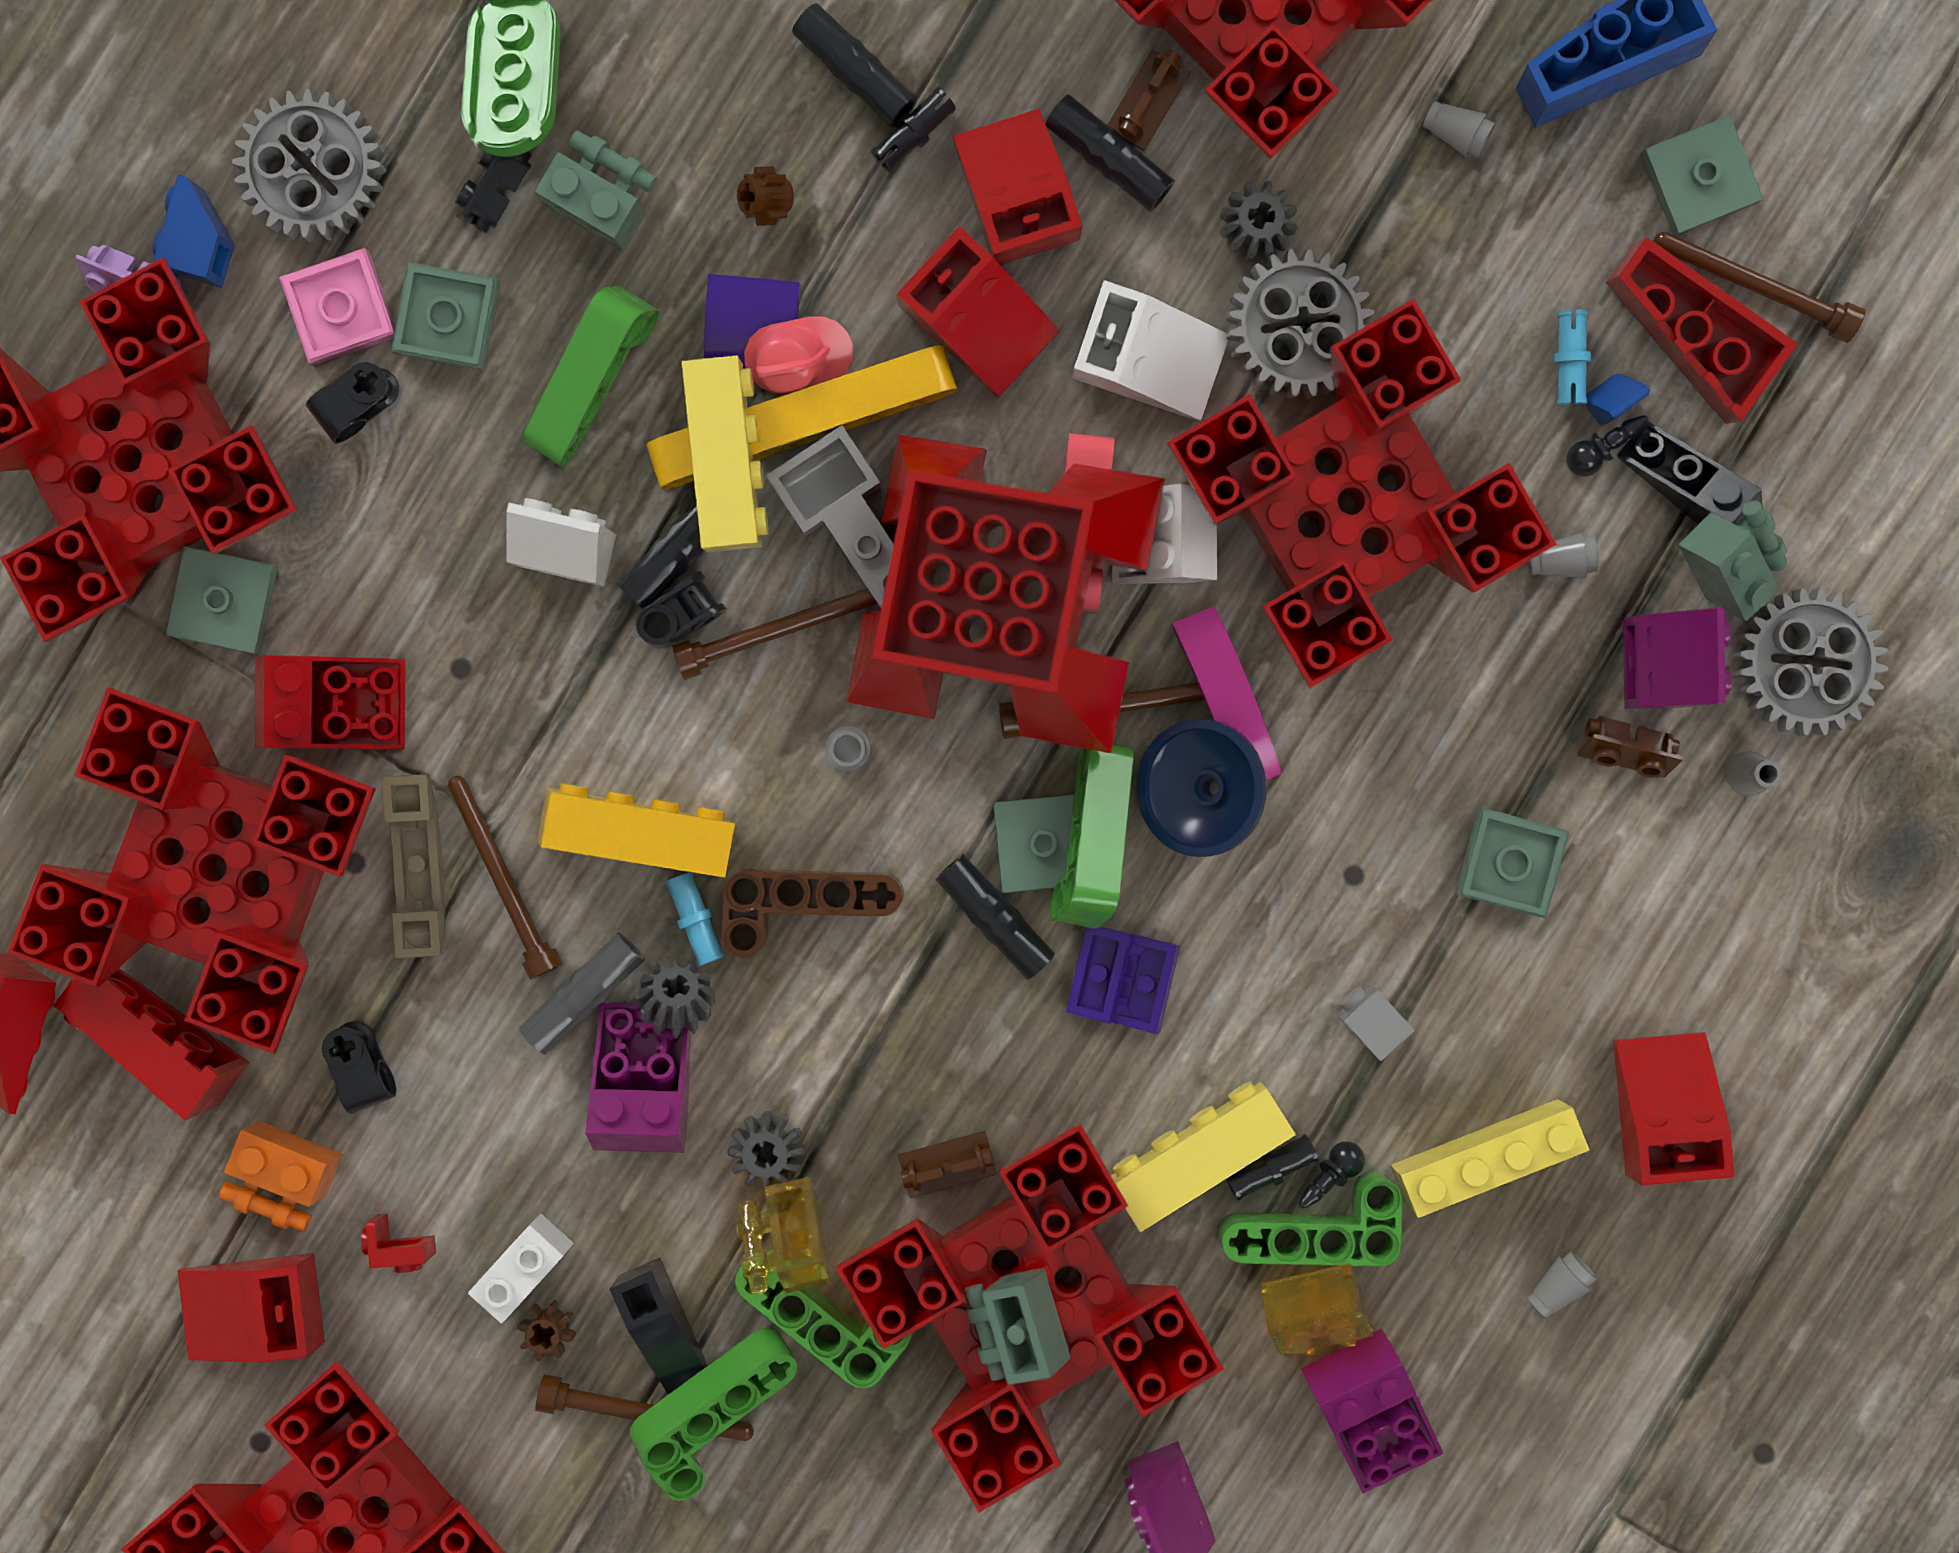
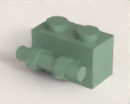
M577 130L570 139L569 147L583 154L579 164L557 152L534 192L546 207L624 252L646 215L638 198L631 195L635 186L650 193L654 189L658 177L646 171L644 163L632 156L626 159L609 149V143L595 135L590 138ZM600 165L618 175L615 184L595 174Z
M1750 501L1743 506L1742 512L1744 517L1736 525L1711 512L1678 544L1705 598L1717 606L1725 608L1726 611L1744 621H1747L1759 608L1765 606L1779 590L1770 570L1774 572L1780 571L1787 565L1785 543L1779 535L1774 534L1775 522L1767 509L1762 508L1759 501Z
M1045 1268L1004 1275L986 1290H984L983 1284H975L965 1289L969 1302L966 1312L969 1322L975 1323L981 1344L977 1350L981 1363L987 1364L991 1380H1000L1006 1377L1008 1385L1051 1378L1071 1358Z

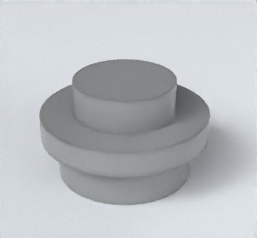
M844 726L830 734L826 742L825 752L829 762L835 768L841 771H855L864 766L868 761L871 753V744L863 731L856 727Z

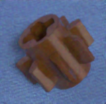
M774 166L754 167V174H744V179L738 185L737 202L746 218L755 217L757 226L776 225L777 219L787 218V212L793 206L794 191L791 183L786 179V175L775 174Z
M553 1300L549 1307L544 1310L538 1304H533L528 1310L532 1320L523 1319L517 1325L518 1330L525 1332V1341L520 1346L521 1350L529 1347L532 1351L536 1352L537 1361H540L545 1353L551 1351L557 1358L561 1357L565 1352V1346L562 1341L571 1342L577 1334L574 1330L568 1329V1321L573 1316V1312L564 1314L561 1310L557 1309V1300ZM551 1326L555 1332L553 1335L550 1332L543 1335L539 1328L543 1327L545 1329Z

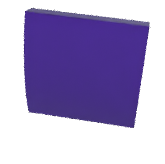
M708 274L704 327V359L738 355L743 364V369H745L744 351L751 336L765 326L798 319L801 292L800 282Z
M1101 926L1097 929L1086 927L1066 1012L1108 1024L1116 1023L1149 1033L1159 1034L1180 945Z

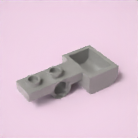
M841 425L767 474L766 477L806 537L826 524L882 608L894 544L864 500L865 497L882 486Z

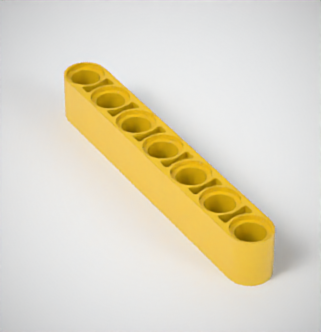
M944 346L928 347L748 407V415H756L759 442L751 443L753 461L820 440L841 425L847 431L954 394L958 388ZM689 427L661 436L646 444L660 489L675 488L694 482Z

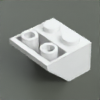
M1174 484L1164 486L1148 571L1112 565V583H1189L1217 580V524H1213L1191 485Z
M529 498L524 499L523 506L508 503L506 562L525 569L597 586H605L617 535L605 527V520L597 518L598 516L576 509H570L569 516L561 515V510L552 508V504Z

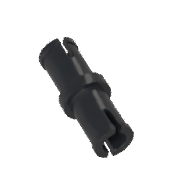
M936 87L911 114L904 113L898 119L899 125L883 141L871 149V153L877 162L890 150L894 151L881 165L886 171L891 173L917 146L923 147L928 143V135L950 114L956 111L955 104L950 98L939 109H934L946 95L943 90Z
M1304 1134L1301 1138L1271 1153H1266L1228 1177L1226 1181L1234 1197L1239 1201L1243 1197L1271 1183L1275 1186L1283 1183V1177L1313 1162H1318L1319 1158L1311 1141Z

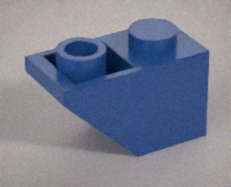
M178 174L175 186L171 187L166 195L165 209L167 214L162 230L156 234L153 241V262L163 257L168 261L174 275L223 288L235 245L204 189L188 177Z

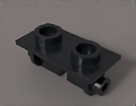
M483 151L478 164L483 166L484 169L475 183L468 179L459 192L455 203L461 206L456 217L462 219L466 217L467 213L471 214L474 218L470 224L486 234L490 227L496 228L500 217L510 202V199L497 192L496 189L501 184L515 193L527 171L532 166L528 162L532 154L526 152L516 156L501 157Z

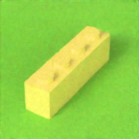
M738 355L682 361L701 548L707 553L762 547L761 535H768L769 529L766 508L758 507L756 489L764 488L761 461H753L751 443L759 442L756 415H748L746 397L754 396L751 368L743 369V364Z
M1252 1082L1242 1084L1228 1095L1230 1101L1216 1110L1213 1106L1202 1109L1190 1118L1192 1125L1178 1134L1174 1130L1164 1133L1151 1143L1153 1147L1151 1151L1140 1158L1136 1154H1132L1113 1167L1115 1173L1111 1176L1128 1203V1207L1125 1209L1140 1233L1296 1135L1262 1082L1254 1086Z
M1556 1099L1390 1166L1407 1208L1417 1218H1420L1590 1150L1573 1107Z

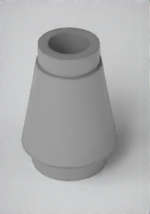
M1435 101L1425 118L1423 127L1430 130L1431 133L1464 157L1471 154L1479 158L1489 141L1496 123L1486 119V113L1441 104Z
M1582 533L1556 540V546L1529 561L1531 575L1586 578L1587 573L1598 572L1596 539L1594 536L1584 537Z
M1745 751L1732 758L1728 764L1726 776L1730 787L1736 793L1743 796H1755L1776 786L1782 779V769L1778 763L1757 752Z
M1570 1251L1565 1257L1561 1255L1557 1257L1535 1287L1534 1292L1528 1296V1299L1544 1317L1548 1318L1552 1313H1556L1592 1291L1591 1284L1598 1278L1577 1254Z

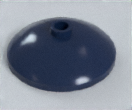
M1194 719L1177 723L1163 731L1151 743L1141 761L1137 777V798L1144 821L1160 842L1183 855L1209 857L1220 855L1236 848L1254 831L1265 807L1267 785L1262 761L1250 741L1238 730L1225 723L1208 719ZM1213 779L1218 783L1219 787L1216 795H1213L1209 789L1210 782Z

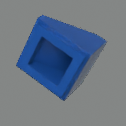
M1614 374L1586 394L1587 404L1585 406L1599 425H1605L1647 397L1650 389L1647 385L1623 374Z

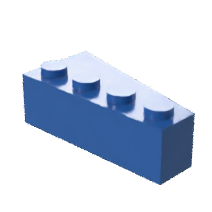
M1614 0L1612 3L1608 2L1597 10L1593 17L1579 28L1571 30L1530 61L1519 80L1516 90L1536 128L1700 57L1716 34L1717 28L1702 0Z

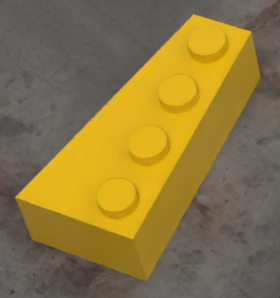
M561 783L560 790L547 787L537 840L541 848L726 877L735 823L730 820H724L725 811L698 807L697 814L680 812V804L670 801L653 799L652 805L647 806L633 803L634 796L607 791L606 798L587 795L588 788Z

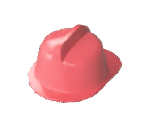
M809 316L775 323L760 328L750 337L744 351L745 367L751 368L753 381L761 389L773 394H790L843 376L848 371L853 360V343L845 328L837 321L824 316Z

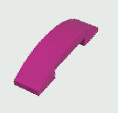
M1210 607L1171 623L1187 664L1192 668L1212 720L1235 728L1250 741L1262 761L1266 780L1282 774L1269 733L1246 674L1215 607Z

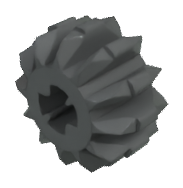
M1270 181L1264 182L1260 193L1257 192L1252 182H1248L1243 188V195L1235 191L1229 195L1228 201L1231 207L1222 208L1220 218L1228 224L1222 227L1220 233L1223 238L1236 237L1230 246L1231 252L1236 253L1244 246L1248 248L1246 260L1253 261L1257 250H1260L1262 257L1267 261L1269 256L1274 254V248L1285 251L1290 243L1286 236L1294 235L1298 228V225L1289 219L1295 216L1297 208L1295 205L1282 206L1288 193L1286 190H1281L1276 196L1271 195L1272 184ZM1255 214L1265 217L1262 222L1265 225L1262 229L1253 227L1255 222L1253 217Z
M675 957L671 962V967L666 968L656 962V965L653 967V974H643L640 980L641 989L636 993V1004L641 1008L640 1014L643 1023L654 1022V1031H656L657 1035L666 1028H669L672 1035L677 1039L681 1033V1028L685 1027L695 1034L698 1029V1021L708 1022V1019L711 1017V1006L715 1003V991L710 987L708 972L697 973V966L694 961L683 968L680 967V963Z
M764 1111L760 1126L758 1121L752 1115H749L744 1120L747 1131L740 1128H735L731 1136L739 1144L729 1147L728 1156L742 1158L734 1164L732 1171L734 1174L741 1173L746 1169L750 1172L745 1180V1185L751 1187L756 1178L761 1177L763 1190L769 1191L772 1187L773 1176L780 1185L786 1186L790 1181L787 1171L797 1174L800 1172L802 1164L794 1157L805 1155L806 1146L792 1144L801 1136L802 1131L800 1128H794L789 1132L784 1130L789 1121L788 1116L783 1115L777 1125H773L771 1112ZM766 1141L772 1143L775 1146L772 1153L777 1158H774L771 1154L768 1160L763 1159L759 1156L761 1148L756 1144L760 1143L761 1147H763Z

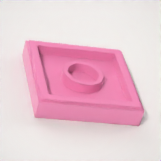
M366 248L279 277L309 364L316 366L393 339L395 324L370 252Z

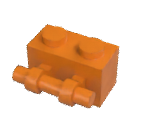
M258 1121L240 1130L224 1170L225 1174L245 1181L244 1185L241 1187L226 1181L218 1197L234 1204V1210L244 1214L252 1211L272 1219V1225L284 1230L289 1226L305 1232L311 1222L312 1215L297 1208L299 1204L310 1207L327 1195L343 1154ZM263 1188L282 1196V1201L278 1202L261 1195V1189Z

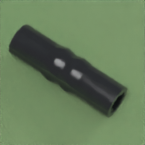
M812 4L799 16L792 29L793 35L817 56L834 76L842 80L851 92L859 96L890 127L897 126L899 124L898 119L904 113L909 114L917 102V97L884 67L877 56L869 52L860 40L847 32L819 4Z
M1070 94L1063 97L1050 113L1045 123L1046 127L1079 153L1088 164L1097 168L1105 178L1117 184L1148 211H1153L1171 190L1175 183L1173 178L1144 156L1133 143L1122 138L1114 128L1100 120Z
M697 502L678 521L670 525L665 535L653 543L649 552L617 584L642 609L653 603L679 576L687 572L694 560L703 555L704 550L701 548Z
M964 854L956 858L936 877V882L966 913L971 923L983 932L986 939L994 944L1027 980L1035 976L1052 960L1055 953L1028 925L1020 912L1009 904L1003 893L997 890Z

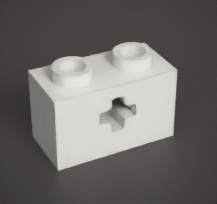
M540 1214L473 1286L468 1294L502 1324L574 1243L545 1216Z

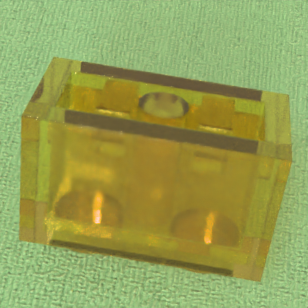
M810 1177L764 1187L768 1212L758 1213L755 1201H745L739 1204L740 1219L736 1222L738 1237L744 1243L745 1257L741 1260L743 1276L748 1278L751 1293L758 1294L767 1291V1274L774 1270L778 1274L785 1293L831 1284L819 1204ZM771 1232L773 1250L763 1252L761 1237L765 1233Z
M1350 1263L1261 1283L1267 1329L1279 1354H1284L1285 1356L1301 1353L1302 1356L1316 1354L1318 1348L1341 1344L1343 1348L1357 1345L1356 1340L1373 1336L1369 1318L1366 1319L1361 1288Z

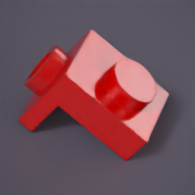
M387 1213L377 1214L367 1221L366 1227L363 1228L361 1233V1248L363 1254L369 1257L370 1269L394 1266L396 1273L413 1272L422 1269V1264H425L436 1254L435 1235L390 1239Z

